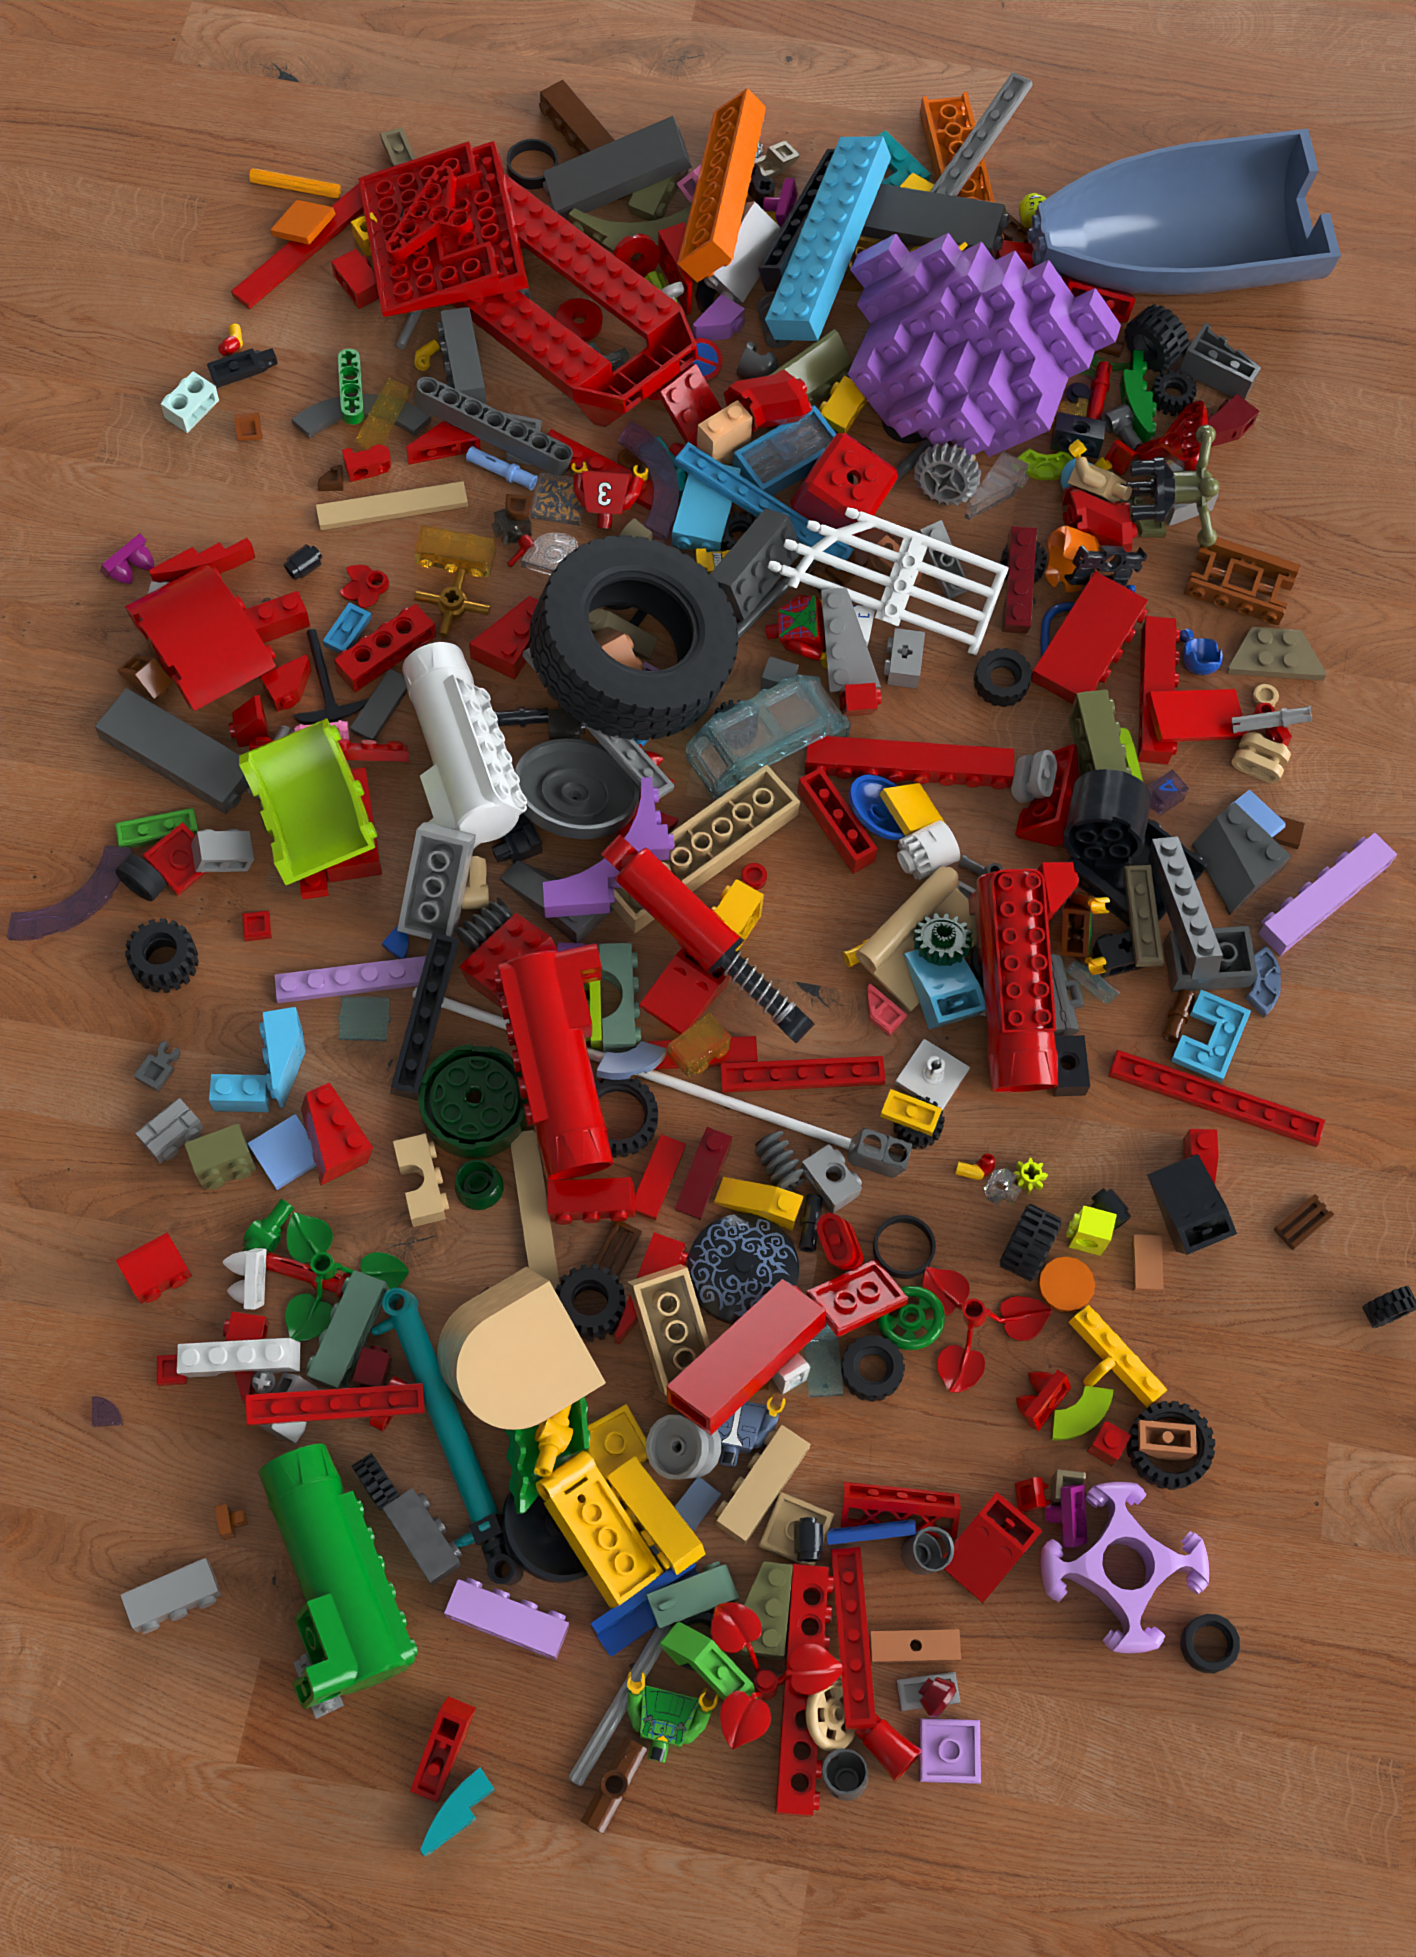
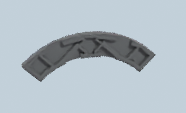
M351 394V395H345V396H347V397H355V396H357L358 394ZM363 394L364 419L372 420L373 418L387 420V423L396 425L413 436L431 422L430 415L410 403L389 396ZM340 396L324 400L307 408L292 418V424L309 438L321 430L337 424V421L343 420ZM350 407V413H355V407Z

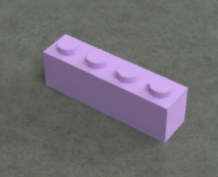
M466 1578L465 1582L457 1580L444 1612L446 1618L555 1661L557 1660L569 1629V1622L564 1621L566 1616L553 1610H549L548 1614L538 1611V1605L524 1599L520 1603L509 1599L511 1596L509 1593L494 1588L492 1593L482 1589L483 1584L471 1578Z

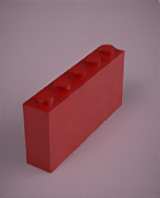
M1095 571L1034 668L1031 681L1072 704L1077 693L1097 691L1100 682L1105 684L1112 672L1109 669L1113 662L1117 664L1122 657L1124 650L1121 648L1124 643L1130 644L1136 633L1135 625L1137 622L1142 624L1149 611L1145 608L1148 599Z

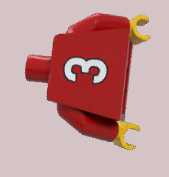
M583 462V468L577 470L575 463L571 465L574 473L573 492L580 505L586 508V512L598 513L597 528L612 529L613 514H624L625 511L633 506L640 495L643 483L648 478V468L646 467L645 472L639 474L637 473L638 465H635L633 468V478L632 474L588 471L585 462Z

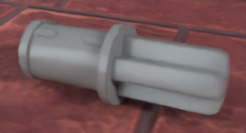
M258 1371L252 1378L253 1388L259 1393L270 1392L275 1386L274 1375L270 1371Z

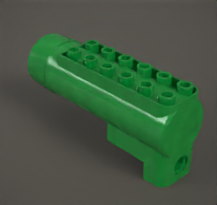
M325 1444L308 1445L271 1460L260 1468L258 1474L268 1499L269 1509L276 1520L306 1601L294 1617V1621L311 1666L306 1667L301 1672L302 1676L295 1679L292 1685L303 1709H307L343 1694H352L365 1690L406 1671L414 1663L418 1650L415 1641L409 1638L405 1628L407 1626L406 1617L403 1611L398 1609L395 1602V1588L390 1581H387L385 1576L383 1557L381 1554H377L374 1547L373 1531L370 1526H366L364 1521L363 1505L360 1499H356L353 1491L344 1493L341 1477L332 1462L327 1446Z

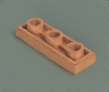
M959 1629L870 1631L871 1663L960 1661ZM917 1642L920 1650L913 1651L910 1648V1643Z

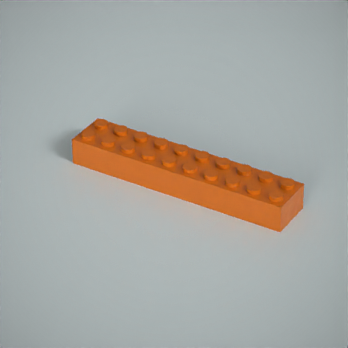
M748 88L713 113L677 263L697 283L705 277H711L722 266H728L734 259L735 246L738 241L737 237L741 227V219L746 197L748 196V187L755 164L754 160L758 150L757 146L766 106Z

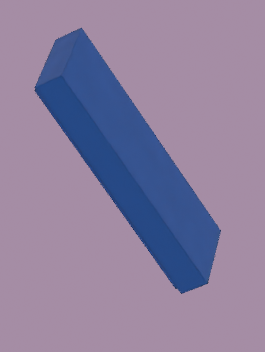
M910 1519L833 1528L827 1532L828 1545L916 1535L915 1520Z

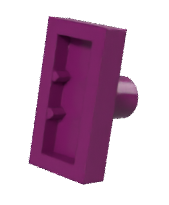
M785 178L780 197L764 198V211L776 212L777 224L780 227L783 226L798 199L794 178Z
M1071 1484L1061 1487V1506L1048 1505L1046 1508L1045 1517L1047 1522L1062 1523L1063 1547L1074 1548L1088 1543L1085 1484Z

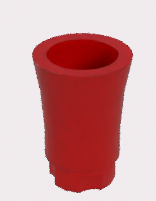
M876 1714L877 1727L858 1728L854 1734L862 1740V1745L872 1753L895 1782L915 1762L923 1750L907 1740L885 1719H881Z

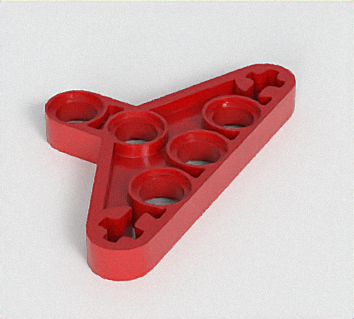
M440 166L432 173L385 245L391 260H404L442 232L464 235L472 229L473 223L469 214L464 210L454 208L456 177L451 167ZM438 193L435 197L428 198L429 195ZM426 210L423 215L416 216L420 211ZM446 215L444 219L435 221L439 216ZM461 220H466L465 223H463L462 225H455L457 222ZM415 228L411 233L404 234L406 230Z
M1195 401L1190 403L1183 409L1163 436L1140 445L1135 451L1139 461L1153 460L1154 457H1167L1185 471L1196 470V463L1199 460L1201 444L1196 439V431L1200 426L1208 425V411L1204 402Z

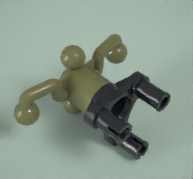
M1202 425L1196 431V439L1201 444L1196 470L1172 471L1163 457L1130 462L1131 477L1154 475L1153 478H1150V481H1128V486L1138 488V490H1132L1130 497L1150 496L1155 501L1151 505H1132V521L1155 520V522H1164L1173 505L1197 503V512L1199 513L1202 526L1197 535V540L1203 547H1210L1215 544L1217 533L1212 528L1207 502L1219 492L1220 485L1217 479L1212 477V473L1206 470L1211 444L1216 437L1215 429L1212 426Z

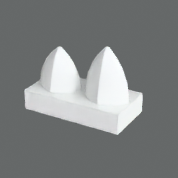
M254 1248L249 1251L238 1252L223 1260L222 1263L229 1270L238 1275L245 1276V1280H240L227 1289L228 1294L235 1301L244 1304V1309L255 1310L263 1306L265 1302L266 1249Z

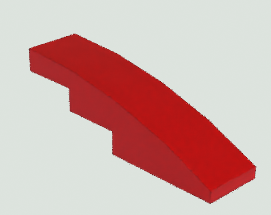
M245 538L226 549L220 542L200 553H197L191 547L148 571L153 582L170 583L204 564L210 568L215 567L220 574L256 557L252 543L248 538Z

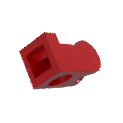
M374 445L369 450L353 453L352 448L342 449L343 460L350 482L378 476L391 469L390 451L384 445Z

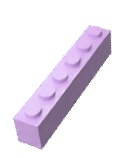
M1376 833L1372 834L1368 839L1365 836L1359 839L1354 844V850L1351 853L1346 851L1335 860L1336 865L1331 869L1328 866L1325 867L1317 875L1318 880L1313 884L1310 881L1307 882L1298 891L1299 895L1295 899L1289 897L1281 904V910L1278 913L1274 914L1271 912L1261 921L1263 927L1258 934L1279 956L1283 955L1391 865L1397 854Z

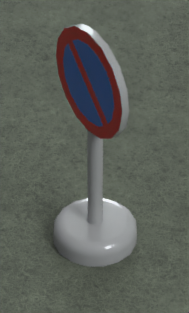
M676 282L664 287L661 291L675 301L684 292V286L682 282ZM697 338L695 342L697 344L698 359L692 364H697L703 377L708 381L718 375L722 368L723 357L721 350L714 342L709 339Z

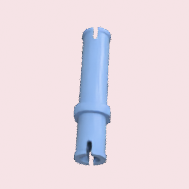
M471 446L466 454V461L506 478V481L509 483L515 482L529 490H533L537 484V475L520 469V466L515 463L509 464L474 446Z

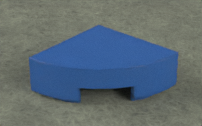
M397 925L382 942V947L398 959H404L408 955L409 940L407 933L397 931Z

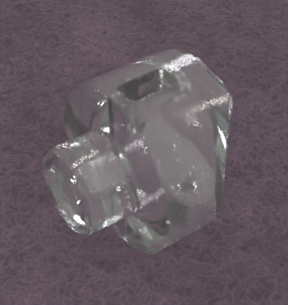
M1007 1168L995 1170L984 1187L987 1200L996 1206H999L1003 1199L1013 1205L1022 1191V1188L1014 1184L1018 1175ZM998 1182L1006 1187L1004 1191L996 1187Z

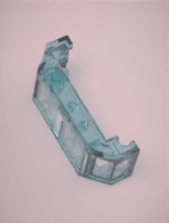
M796 675L792 678L781 680L769 690H761L755 697L747 701L738 702L732 709L724 713L719 712L715 714L686 744V759L715 801L726 794V790L736 787L740 784L741 780L754 774L766 764L770 766L825 736H833V734L836 737L849 736L851 722L846 715H842L820 684L821 680L819 677Z

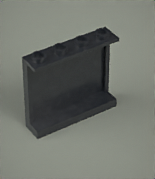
M1148 818L1143 852L1133 859L1132 864L1129 866L1149 865L1148 858L1152 839L1174 836L1164 831L1158 822ZM1180 841L1196 882L1203 874L1207 863L1204 862L1199 854L1191 852L1183 846V843ZM1071 857L1067 862H1073L1074 871L1077 872L1079 877L1078 886L1095 898L1108 897L1110 902L1105 903V908L1130 927L1123 875L1124 867L1116 869L1096 868L1093 862ZM1152 873L1159 922L1167 914Z

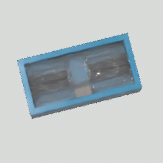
M814 405L812 411L798 422L780 425L735 451L732 466L741 468V476L771 496H774L807 476L836 433Z

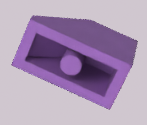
M721 294L693 324L692 334L694 339L704 338L710 341L730 339L735 332H740L745 324V308Z

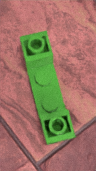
M676 1622L658 1643L678 1666L689 1663L723 1700L734 1691H743L749 1697L755 1692L753 1683L712 1639L685 1624Z

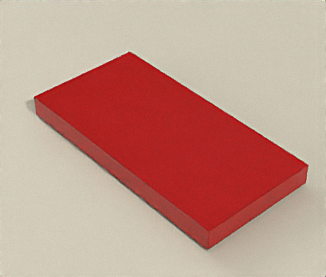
M1236 689L1150 691L1145 695L1158 742L1241 739L1247 733V731L1235 734L1233 732V726L1235 725H1232V717L1243 716Z

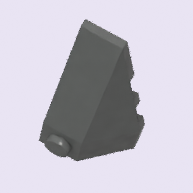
M516 861L500 877L501 882L544 918L543 882L562 879L521 861ZM610 913L550 917L545 919L573 943H580Z

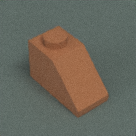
M1139 1420L1138 1448L1140 1451L1156 1459L1185 1462L1197 1454L1196 1425Z

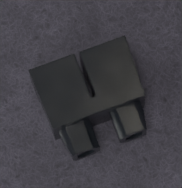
M524 813L519 815V819L513 829L500 837L502 843L491 847L497 863L511 859L514 864L516 861H523L542 853V842L531 820Z

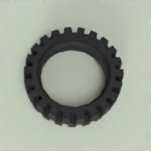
M631 1077L630 1079L622 1080L604 1078L600 1081L598 1079L594 1080L598 1098L615 1091L625 1092L636 1097L643 1106L645 1114L644 1123L636 1134L622 1140L608 1139L613 1158H617V1155L628 1157L629 1153L633 1155L638 1153L640 1148L644 1149L648 1141L652 1140L657 1129L658 1106L653 1092L649 1091V1087L646 1084L642 1085L641 1080L636 1077L634 1080Z
M1162 1401L1158 1404H1153L1138 1415L1128 1432L1132 1436L1126 1445L1128 1446L1127 1454L1128 1457H1131L1133 1469L1136 1468L1138 1470L1137 1474L1141 1478L1145 1477L1147 1483L1151 1485L1156 1484L1157 1488H1169V1490L1185 1488L1199 1480L1212 1464L1211 1461L1215 1455L1214 1447L1216 1445L1215 1439H1212L1213 1430L1211 1427L1208 1428L1207 1419L1205 1417L1201 1418L1198 1410H1191L1190 1405L1185 1403L1180 1405L1179 1401H1171L1170 1403ZM1163 1418H1172L1188 1425H1196L1198 1454L1193 1465L1187 1470L1177 1473L1165 1472L1154 1466L1146 1456V1453L1138 1448L1139 1420L1156 1421Z

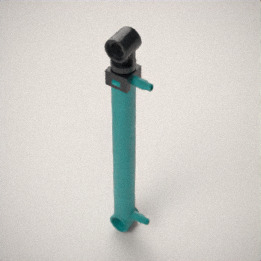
M392 1288L385 1293L382 1299L383 1309L390 1315V1318L373 1327L371 1332L374 1336H377L395 1328L416 1384L423 1383L425 1407L472 1523L469 1525L470 1532L461 1535L454 1542L458 1548L468 1546L474 1542L476 1545L482 1546L481 1549L488 1564L487 1572L489 1578L497 1584H516L523 1577L524 1569L513 1559L504 1541L501 1524L502 1514H499L450 1388L441 1375L438 1358L418 1311V1299L414 1294L404 1289ZM403 1297L405 1301L404 1306L397 1310V1301ZM505 1562H508L511 1568L507 1577H503L501 1574V1567Z

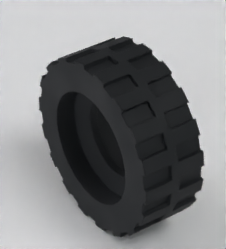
M997 648L994 651H988L985 656L980 658L976 667L974 687L978 691L977 694L985 702H989L994 706L1006 707L1007 705H1015L1016 702L1023 700V697L1028 692L1032 679L1030 664L1023 655L1018 654L1015 650ZM998 667L1008 668L1014 673L1015 682L1008 688L997 687L991 681V672Z
M865 1335L863 1338L859 1337L853 1344L851 1343L844 1353L841 1361V1378L843 1377V1383L845 1387H848L852 1395L855 1394L861 1400L881 1401L888 1395L891 1396L899 1387L904 1376V1357L900 1354L898 1346L891 1343V1340L888 1338H882L880 1335ZM867 1355H877L884 1360L887 1370L881 1380L870 1382L860 1375L858 1369L859 1362Z

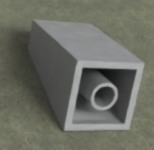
M748 202L744 205L733 261L728 266H722L716 270L711 277L704 278V283L707 286L715 289L720 295L723 294L735 303H743L760 276L758 267L781 229L756 202Z

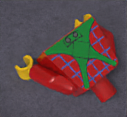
M797 595L785 606L778 609V623L765 626L766 636L768 640L779 638L784 648L789 652L815 661L821 659L823 667L828 669L827 652H822V649H826L822 599H819L816 595Z

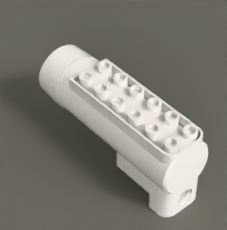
M447 642L424 645L413 651L405 659L402 671L409 698L416 710L434 766L420 775L434 817L427 823L475 834V848L480 843L496 840L510 832L516 825L519 815L527 810V799L521 792L519 777L514 772L511 763L512 757L504 744L505 737L498 727L497 715L492 710L490 704V695L484 688L474 685L473 676L465 661L462 650L458 646Z

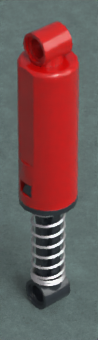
M619 834L602 851L601 855L619 871L614 880L678 941L677 944L687 954L696 959L709 975L719 967L724 969V975L729 974L733 978L732 983L737 982L740 985L739 991L745 990L748 993L747 998L752 997L756 1001L755 1006L761 1005L764 1008L763 1014L768 1012L772 1016L771 1021L796 1044L815 1025L796 1006V1003H789L787 1001L788 996L783 997L779 993L780 988L774 989L771 986L772 981L767 982L763 978L764 973L759 974L756 971V965L751 966L748 963L749 958L744 959L740 956L741 950L735 951L744 942V939L726 925L725 921L712 908L709 909L648 848L645 847L638 852Z

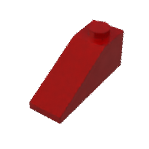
M443 421L406 446L408 464L467 454L471 446L481 450L480 438Z
M232 1311L230 1320H225L223 1337H226V1341L266 1339L269 1322L266 1316ZM257 1371L234 1372L244 1405L245 1395L254 1394L255 1392L252 1378Z
M448 1696L439 1709L410 1792L436 1803L439 1802L467 1735L476 1707Z

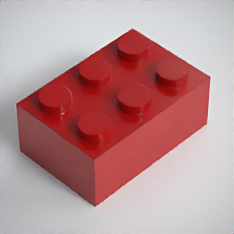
M515 913L474 951L459 968L469 986L501 1008L499 997L504 995L503 993H497L494 979V971L498 970V964L506 963L513 958L529 953L558 950L550 935Z

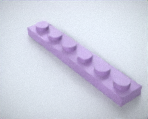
M426 956L275 974L277 1002L285 1003L418 986Z

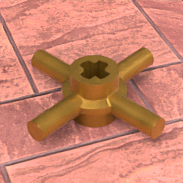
M462 568L457 569L452 587L445 588L440 595L421 591L415 592V601L437 605L439 611L444 615L438 635L442 638L448 637L453 619L460 618L465 611L488 616L490 614V605L470 602L461 591L467 573Z

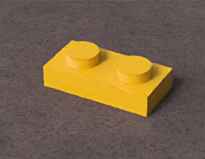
M890 1089L880 1117L932 1136L942 1108Z

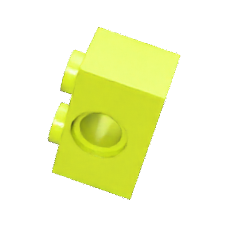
M1083 1206L1079 1214L1074 1213L1072 1221L1069 1222L1066 1237L1070 1238L1068 1248L1101 1256L1111 1241L1117 1214Z

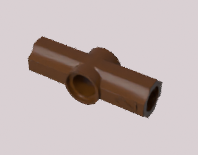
M624 1737L581 1819L582 1823L604 1835L648 1749L632 1739ZM611 1777H618L623 1782V1789L617 1794L609 1793L605 1787L607 1780Z

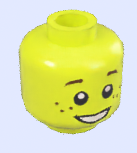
M1031 193L1026 195L1020 202L1018 209L1021 223L1025 228H1032V216L1035 215L1038 205L1047 199L1045 196Z

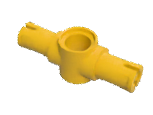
M572 1404L539 1424L535 1434V1441L539 1442L538 1449L540 1452L534 1468V1472L538 1476L549 1477L552 1474L556 1457L564 1452L569 1445L573 1434V1429L568 1427L570 1423L568 1416Z

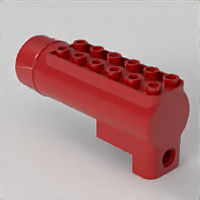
M1002 869L981 875L976 880L977 889L969 897L970 915H975L978 964H982L988 1040L987 1062L991 1091L1009 1093L1058 1087V1052L1056 1050L1054 1032L1057 1030L1044 876L1036 869Z
M596 943L562 951H540L513 958L506 963L498 964V970L494 971L497 993H503L504 995L499 997L503 1019H509L510 1022L505 1024L509 1046L515 1045L516 1050H512L515 1072H521L522 1077H517L521 1099L527 1098L528 1104H524L527 1126L533 1125L534 1132L537 1135V1146L541 1151L546 1178L550 1181L567 1180L605 1170L614 1164L607 1136L608 1129L602 1115L585 1038L592 1037V1020L583 984L601 980L602 965Z

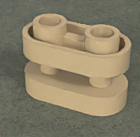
M1251 732L1244 734L1239 743L1240 749L1235 752L1232 759V765L1237 770L1264 782L1278 783L1284 772L1283 767L1287 765L1291 756L1290 751L1284 744L1266 739L1259 733Z

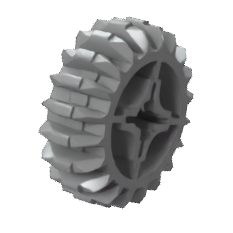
M946 442L941 447L936 443L933 448L928 447L925 452L920 454L914 467V479L917 481L916 487L922 488V495H929V501L936 499L938 505L945 502L949 507L953 502L958 506L961 501L966 503L975 494L980 484L981 470L978 469V462L973 461V454H966V448L959 450L957 449V444L949 447Z

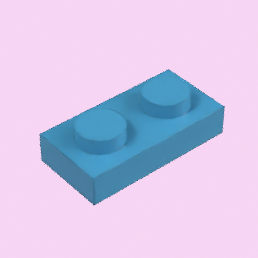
M349 602L323 639V645L337 653L349 650L372 619L371 613Z

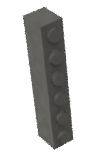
M1178 836L1152 839L1148 862L1151 865L1154 879L1191 979L1216 977L1219 973L1223 954Z

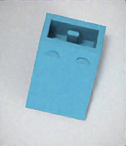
M919 949L904 953L929 1030L976 1017L985 1011V999L979 982L964 957L961 963L957 962L952 964V966H938L928 963L927 960L920 957Z
M296 1007L263 1012L264 1022L259 1023L261 1038L265 1048H262L263 1058L268 1069V1074H266L267 1086L272 1099H277L280 1108L285 1106L306 1052L303 1029Z

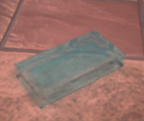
M1078 960L1072 962L1066 969L1067 973L1105 1004H1109L1120 994L1116 988L1099 974L1091 975L1088 966H1084Z

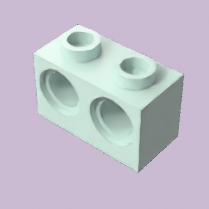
M193 371L187 378H183L180 381L179 386L171 394L164 397L161 407L165 419L188 433L219 401L216 386Z

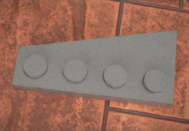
M847 587L821 590L830 693L839 692L844 685L876 683V688H881Z

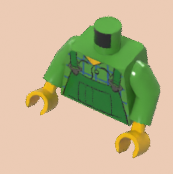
M631 1672L627 1676V1687L629 1688L627 1712L633 1729L640 1733V1739L651 1742L648 1759L655 1762H666L669 1746L681 1749L683 1744L692 1743L705 1730L712 1709L715 1708L719 1700L718 1694L712 1701L706 1699L705 1693L707 1688L702 1691L698 1699L645 1686V1674L643 1672L640 1682H633L631 1680Z

